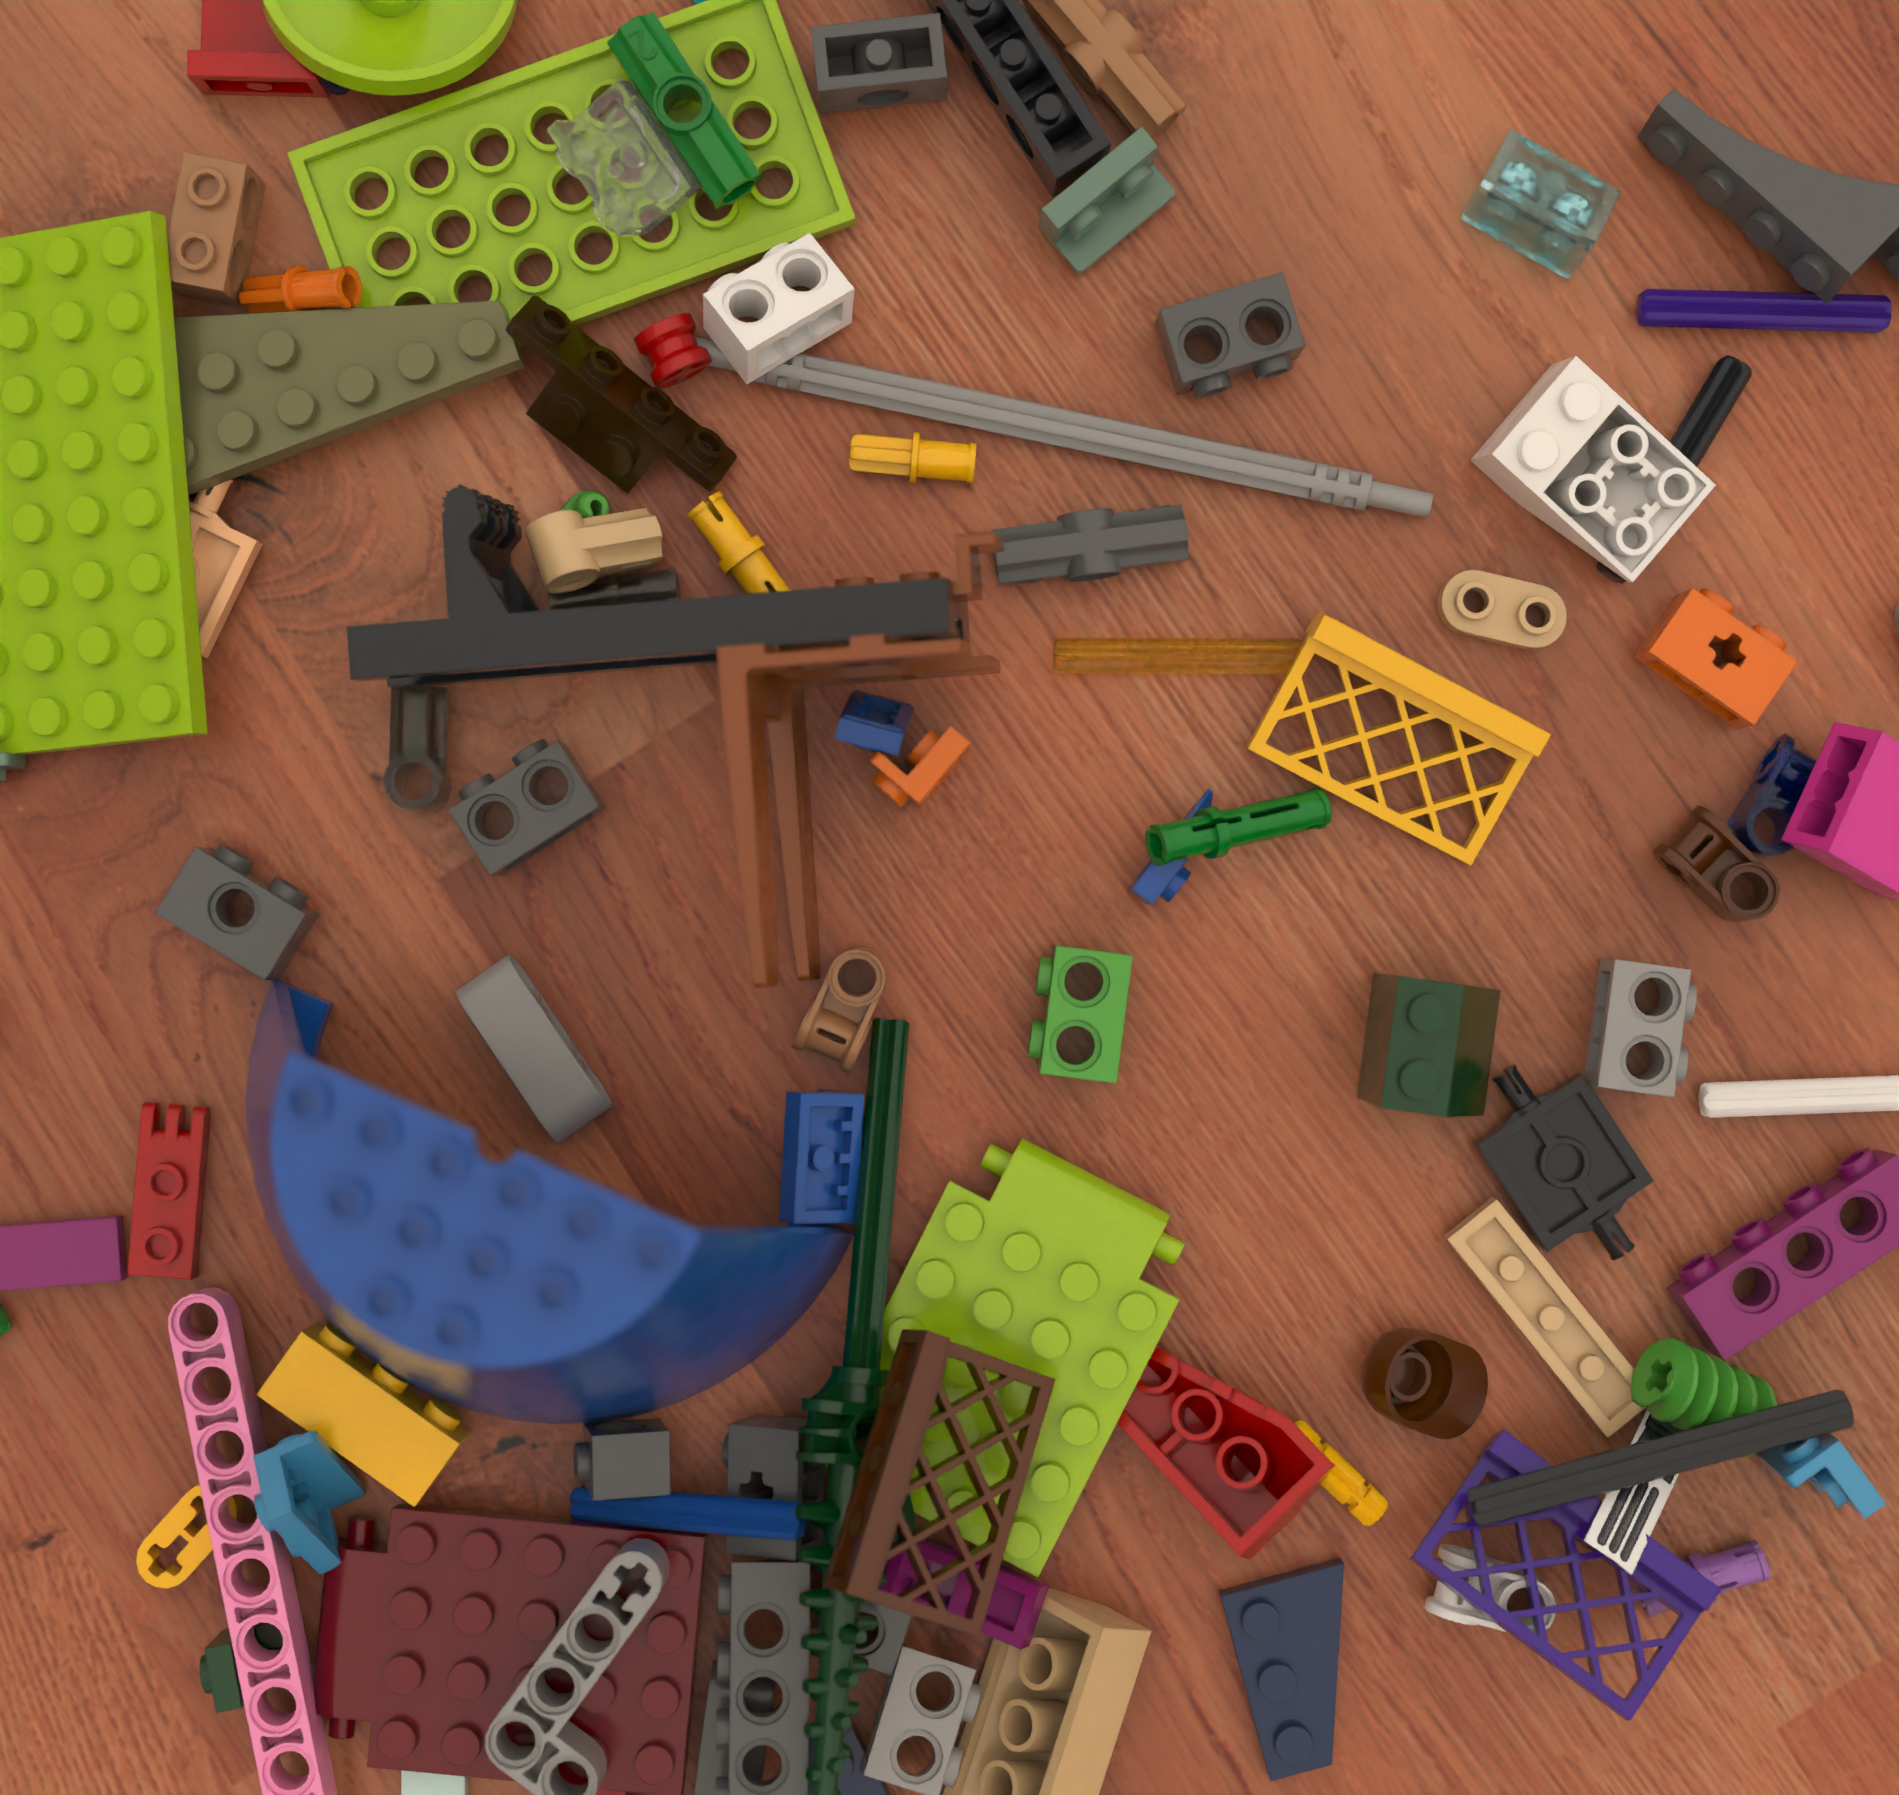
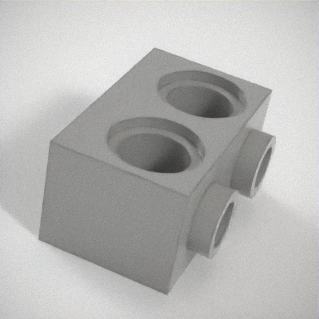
M1600 958L1584 1076L1590 1085L1674 1097L1676 1084L1681 1085L1684 1082L1688 1068V1050L1686 1047L1681 1046L1684 1022L1691 1021L1697 1003L1696 985L1690 983L1691 970ZM1646 979H1651L1659 989L1660 998L1655 1009L1644 1014L1636 1006L1634 996L1638 985ZM1643 1042L1651 1053V1063L1645 1073L1634 1077L1627 1069L1626 1056L1633 1045Z
M902 1646L893 1675L888 1676L860 1772L864 1776L924 1795H939L942 1785L952 1788L963 1755V1749L954 1746L961 1721L972 1722L981 1695L982 1685L973 1683L976 1669ZM934 1671L941 1672L950 1684L949 1698L943 1706L937 1709H925L921 1706L916 1696L917 1684L925 1674ZM911 1736L924 1737L931 1747L929 1764L917 1773H908L901 1770L897 1762V1751L900 1744Z

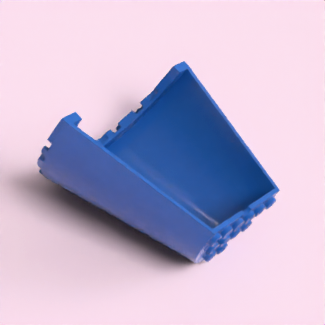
M280 979L271 981L258 1017L250 1052L245 1099L247 1142L253 1177L267 1223L286 1263L306 1294L330 1323L356 1345L364 1355L374 1362L381 1364L396 1376L409 1382L410 1385L435 1398L478 1413L515 1421L548 1424L603 1422L637 1416L679 1403L727 1379L752 1363L783 1337L818 1297L836 1271L854 1236V1231L835 1223H789L787 1227H694L521 1150H518L512 1159L507 1162H490L482 1157L477 1149V1131L318 1062L317 1058L322 1036L334 1003Z

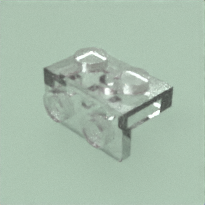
M617 80L574 120H556L547 128V132L557 145L555 153L560 164L569 174L581 181L593 199L591 206L597 219L608 230L615 232L619 236L649 234L702 188L629 80Z

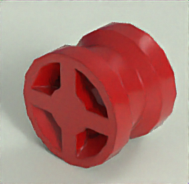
M681 313L665 318L644 329L633 339L639 354L649 358L653 366L650 377L658 389L670 387L688 380L708 368V365L712 362L707 348L699 346L694 337L696 324L690 313Z

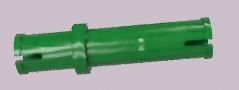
M1313 788L1307 792L1259 801L1222 811L1217 807H1206L1199 809L1195 816L1191 818L1150 825V829H1147L1145 834L1146 849L1150 859L1157 866L1167 865L1169 862L1203 855L1207 859H1215L1225 856L1230 848L1272 840L1277 837L1307 830L1326 828V824H1329L1331 821V805L1324 791L1320 788Z

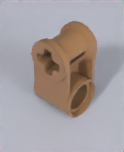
M855 946L849 947L836 957L827 972L818 995L814 996L792 1048L800 1052L805 1047L841 1062V1070L851 1073L873 1023L871 1017L886 986L888 977L887 967L879 953L869 947ZM852 959H861L871 964L876 974L874 987L864 993H855L848 990L842 983L840 975L844 963ZM819 1028L824 1029V1030H826V1031H828V1032H831V1033H833V1034H835V1035H837V1036H840V1037L844 1038L845 1040H842V1039L837 1038V1037H835V1036H833V1035H830V1034H828V1033H826V1032H824V1031H821Z

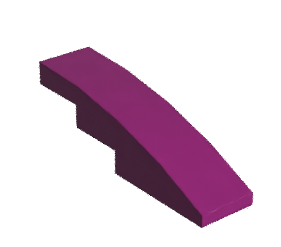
M824 1531L823 1545H824V1542H825V1531ZM930 1537L916 1543L930 1575L958 1559L952 1546ZM905 1550L886 1561L883 1573H885L887 1581L884 1586H880L878 1589L897 1595L919 1582ZM981 1559L975 1562L977 1570L979 1569ZM810 1565V1570H811V1571H814V1572H816V1573H818V1574H820V1575H823V1573H821V1572H819V1571L813 1569V1568L811 1567V1565ZM1000 1566L981 1632L1018 1649L1029 1647L1049 1585ZM962 1570L938 1584L936 1588L947 1612L964 1617L972 1588ZM925 1593L913 1599V1601L930 1606Z

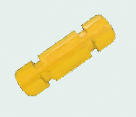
M1296 1421V1426L1335 1466L1321 1485L1341 1504L1347 1502L1349 1512L1364 1526L1369 1527L1377 1522L1389 1506L1385 1497L1370 1483L1364 1485L1365 1479L1327 1442L1321 1444V1437L1305 1421Z

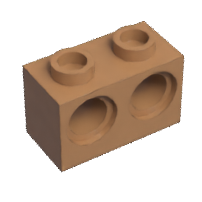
M183 152L167 237L171 288L179 296L243 307L240 304L238 293L243 291V280L248 278L265 190L264 181L248 164Z

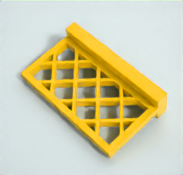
M1317 610L1305 632L1307 636L1246 747L1471 866L1533 755L1539 757L1551 734ZM1314 654H1317L1337 665L1344 690L1308 701L1302 676ZM1348 671L1368 682L1352 687ZM1380 688L1393 694L1399 719L1364 730L1355 696ZM1297 689L1300 703L1286 707L1294 690ZM1347 699L1356 733L1321 743L1311 710ZM1404 701L1422 709L1424 712L1408 716ZM1304 713L1313 746L1287 754L1266 743L1279 719ZM1435 718L1448 723L1455 749L1420 759L1411 726ZM1403 729L1412 762L1377 772L1367 739ZM1460 730L1480 741L1464 746ZM1359 742L1369 775L1344 783L1331 777L1324 752ZM1493 747L1512 757L1500 781L1476 788L1467 755ZM1316 755L1320 771L1300 760ZM1458 758L1467 791L1432 801L1423 769ZM1415 771L1424 804L1400 812L1388 807L1380 782ZM1372 785L1376 800L1355 789ZM1492 794L1484 810H1482L1479 798ZM1470 801L1476 824L1462 846L1442 835L1436 811ZM1427 814L1431 829L1412 818Z

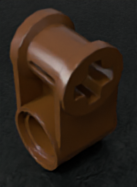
M1697 805L1691 811L1690 816L1692 820L1668 845L1659 844L1652 853L1656 860L1670 875L1693 891L1716 915L1724 920L1738 922L1762 918L1770 913L1778 902L1780 889L1778 880L1773 872L1739 841L1736 834L1724 821L1703 806ZM1738 875L1748 878L1754 886V901L1747 909H1741L1731 899L1730 886Z

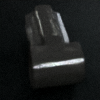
M429 685L391 687L389 765L385 770L383 782L385 792L390 800L414 814H433L443 808L450 797L452 786L450 776L447 773L449 689L446 687ZM428 768L433 779L431 790L421 799L409 800L404 794L403 789L406 776L414 769Z

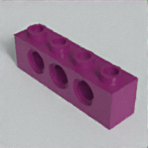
M1864 1148L1850 1154L1837 1164V1175L1819 1187L1816 1183H1811L1797 1189L1784 1199L1783 1205L1786 1209L1766 1222L1763 1218H1758L1744 1224L1730 1236L1733 1244L1713 1257L1709 1253L1699 1255L1685 1263L1677 1271L1680 1279L1666 1287V1289L1708 1352L1726 1361L1899 1246V1157L1897 1154L1877 1149L1871 1152L1869 1148ZM1856 1197L1861 1206L1860 1219L1853 1227L1844 1229L1840 1221L1841 1208L1846 1201ZM1804 1233L1809 1243L1808 1252L1800 1262L1790 1264L1786 1255L1788 1242L1796 1234ZM1752 1268L1756 1276L1754 1290L1747 1297L1736 1299L1733 1293V1281L1736 1275L1744 1269Z

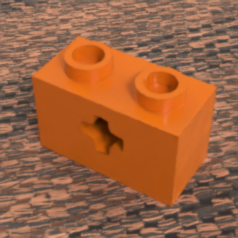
M1692 588L1675 596L1633 658L1733 728L1740 729L1753 726L1786 681L1798 661L1783 651L1787 645L1778 635L1759 625H1754L1751 629L1732 616L1734 607L1725 598L1705 588L1701 589L1700 592ZM1721 642L1725 646L1721 656L1728 663L1716 667L1712 663L1716 652L1709 646Z

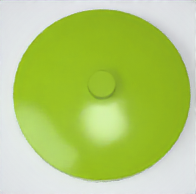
M261 0L262 9L275 36L285 49L306 68L339 86L359 92L389 96L412 95L436 90L471 74L495 53L505 39L512 25L518 0Z

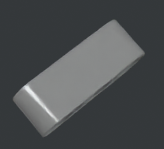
M508 954L456 989V995L462 1007L540 1123L556 1142L561 1143L613 1107L604 1087L530 977L512 955Z

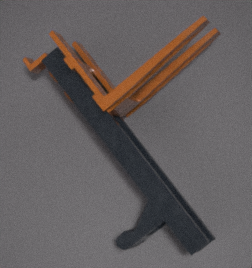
M458 484V487L450 491H446V496L442 497L444 504L441 506L445 509L442 513L448 618L347 627L350 679L356 681L387 679L388 687L408 688L718 663L721 716L753 985L755 988L777 986L779 983L764 717H766L797 979L798 981L819 979L818 912L804 691L811 687L1000 673V661L993 656L971 657L967 601L982 600L979 554L1005 551L1003 540L991 531L956 534L958 581L940 578L939 572H913L900 575L899 582L874 583V578L853 577L835 580V587L539 611L511 565L510 552L522 539L521 526L518 525V521L521 519L517 515L519 512L514 510L515 506L504 504L499 499H492V496L480 494V491L466 488L461 484Z

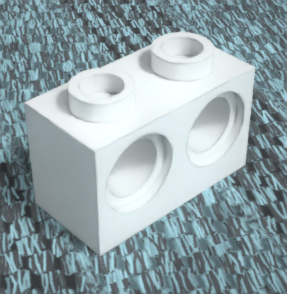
M808 233L791 244L784 242L774 246L763 256L761 261L739 274L729 273L716 280L709 290L703 294V329L745 383L749 384L851 324L854 287L814 237ZM795 286H804L810 288L811 290L802 292L793 290L791 288ZM750 316L759 320L747 323L738 320V318Z

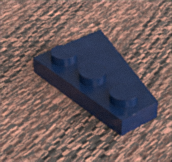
M1341 1558L1218 1590L1270 1781L1332 1765L1344 1563Z

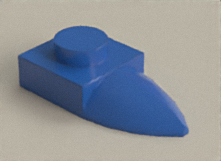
M1209 788L1183 819L1194 817L1199 809L1211 807L1213 792ZM1188 858L1169 862L1163 866H1157L1150 860L1128 890L1147 905H1152L1159 896L1166 902H1169L1191 874L1183 866Z

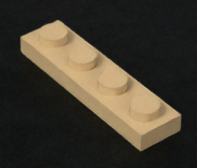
M1491 1197L1443 1236L1605 1437L1609 1438L1646 1408L1640 1407L1632 1401L1631 1382L1634 1368L1496 1198Z

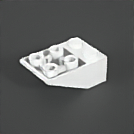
M1577 356L1552 364L1470 460L1516 503L1629 583L1635 581L1716 486L1715 483Z

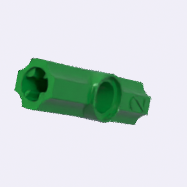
M651 12L643 16L638 15L619 27L617 33L607 41L609 49L658 121L663 136L674 145L715 209L717 210L725 205H732L750 193L751 189L762 180V175L713 103L707 85L699 77H696L655 13ZM683 99H691L702 106L699 115L687 123H678L668 117L671 107Z

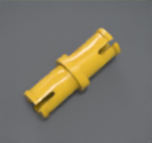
M720 491L709 496V501L706 503L702 501L687 514L721 558L717 565L725 575L731 572L746 594L790 590L761 549L765 547V544L758 535L751 537L726 503Z

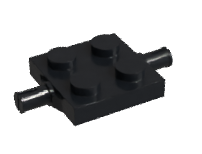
M1515 1064L1503 1070L1504 1073L1499 1072L1492 1080L1497 1084L1513 1110L1508 1113L1502 1124L1474 1141L1473 1145L1541 1248L1548 1252L1573 1234L1593 1230L1610 1255L1611 1260L1623 1257L1624 1254L1621 1250L1629 1253L1635 1245L1630 1241L1614 1215L1619 1212L1629 1197L1652 1183L1653 1179L1585 1076L1577 1073L1550 1092L1534 1095Z

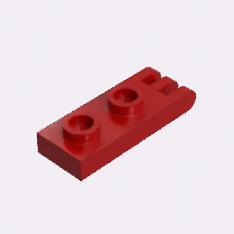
M143 1103L140 1115L127 1275L192 1280L198 1276L211 1110L209 1107L195 1106L191 1119V1131H184L186 1115L184 1105L170 1104L166 1113L165 1129H159V1103Z

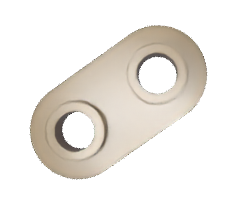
M1480 570L1463 571L1449 579L1440 590L1437 600L1439 616L1451 631L1460 635L1523 650H1536L1553 643L1560 637L1567 622L1565 604L1562 598L1551 588ZM1469 590L1478 592L1483 598L1484 605L1479 613L1470 612L1464 606L1463 598ZM1529 605H1537L1545 613V622L1539 628L1531 626L1526 620L1525 613Z

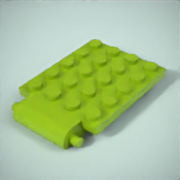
M1022 1138L1014 1154L990 1144L980 1167L1001 1177L990 1201L952 1181H949L885 1308L880 1370H890L902 1329L931 1331L950 1338V1341L1055 1379L1003 1556V1560L1038 1578L1180 1300L1140 1279V1276L1151 1255L1174 1266L1185 1243L1163 1232L1171 1216L1170 1213ZM948 1357L941 1383L950 1403L977 1389L966 1363ZM984 1370L988 1381L1000 1376ZM1012 1381L994 1392L1008 1423L1025 1414L1032 1387ZM982 1399L956 1413L969 1445L996 1430ZM936 1402L934 1403L931 1414L939 1410L936 1405ZM944 1421L926 1430L921 1447L930 1467L958 1452ZM1017 1431V1432H1015V1433L1013 1434V1436H1014V1438H1015L1016 1441H1017V1437H1018L1019 1431ZM1001 1441L975 1456L988 1487L1006 1477L1010 1459ZM963 1463L936 1478L950 1509L977 1494ZM915 1466V1469H914L912 1478H914L915 1476L919 1475V1472H918L916 1466ZM925 1485L910 1493L914 1513L929 1521L938 1517ZM1000 1495L994 1498L997 1505L999 1502ZM982 1505L955 1521L963 1539L977 1546L987 1541L991 1523Z

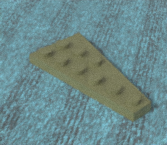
M500 301L174 318L188 496L525 368L526 365L518 341L506 331V327L510 322L507 309Z

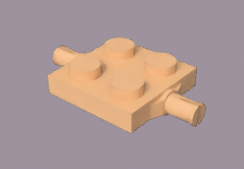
M232 479L197 492L193 503L189 501L201 656L207 659L263 545L259 541L230 528L217 515L220 505L231 483H233Z

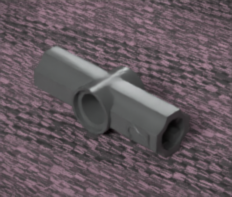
M1166 505L1152 509L1143 508L1137 511L1114 513L1113 509L1108 508L1090 509L1061 515L1054 522L991 530V532H994L1003 540L1005 549L1003 552H993L998 586L1035 583L1065 577L1066 582L1091 581L1120 575L1124 569L1184 562L1189 559L1188 534L1182 505Z

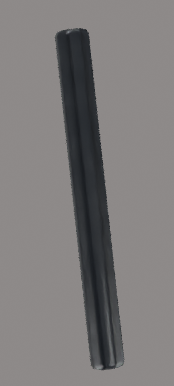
M1836 1389L1471 1487L1467 1491L1468 1504L1477 1525L1485 1526L1848 1429L1854 1424L1853 1409L1844 1391Z

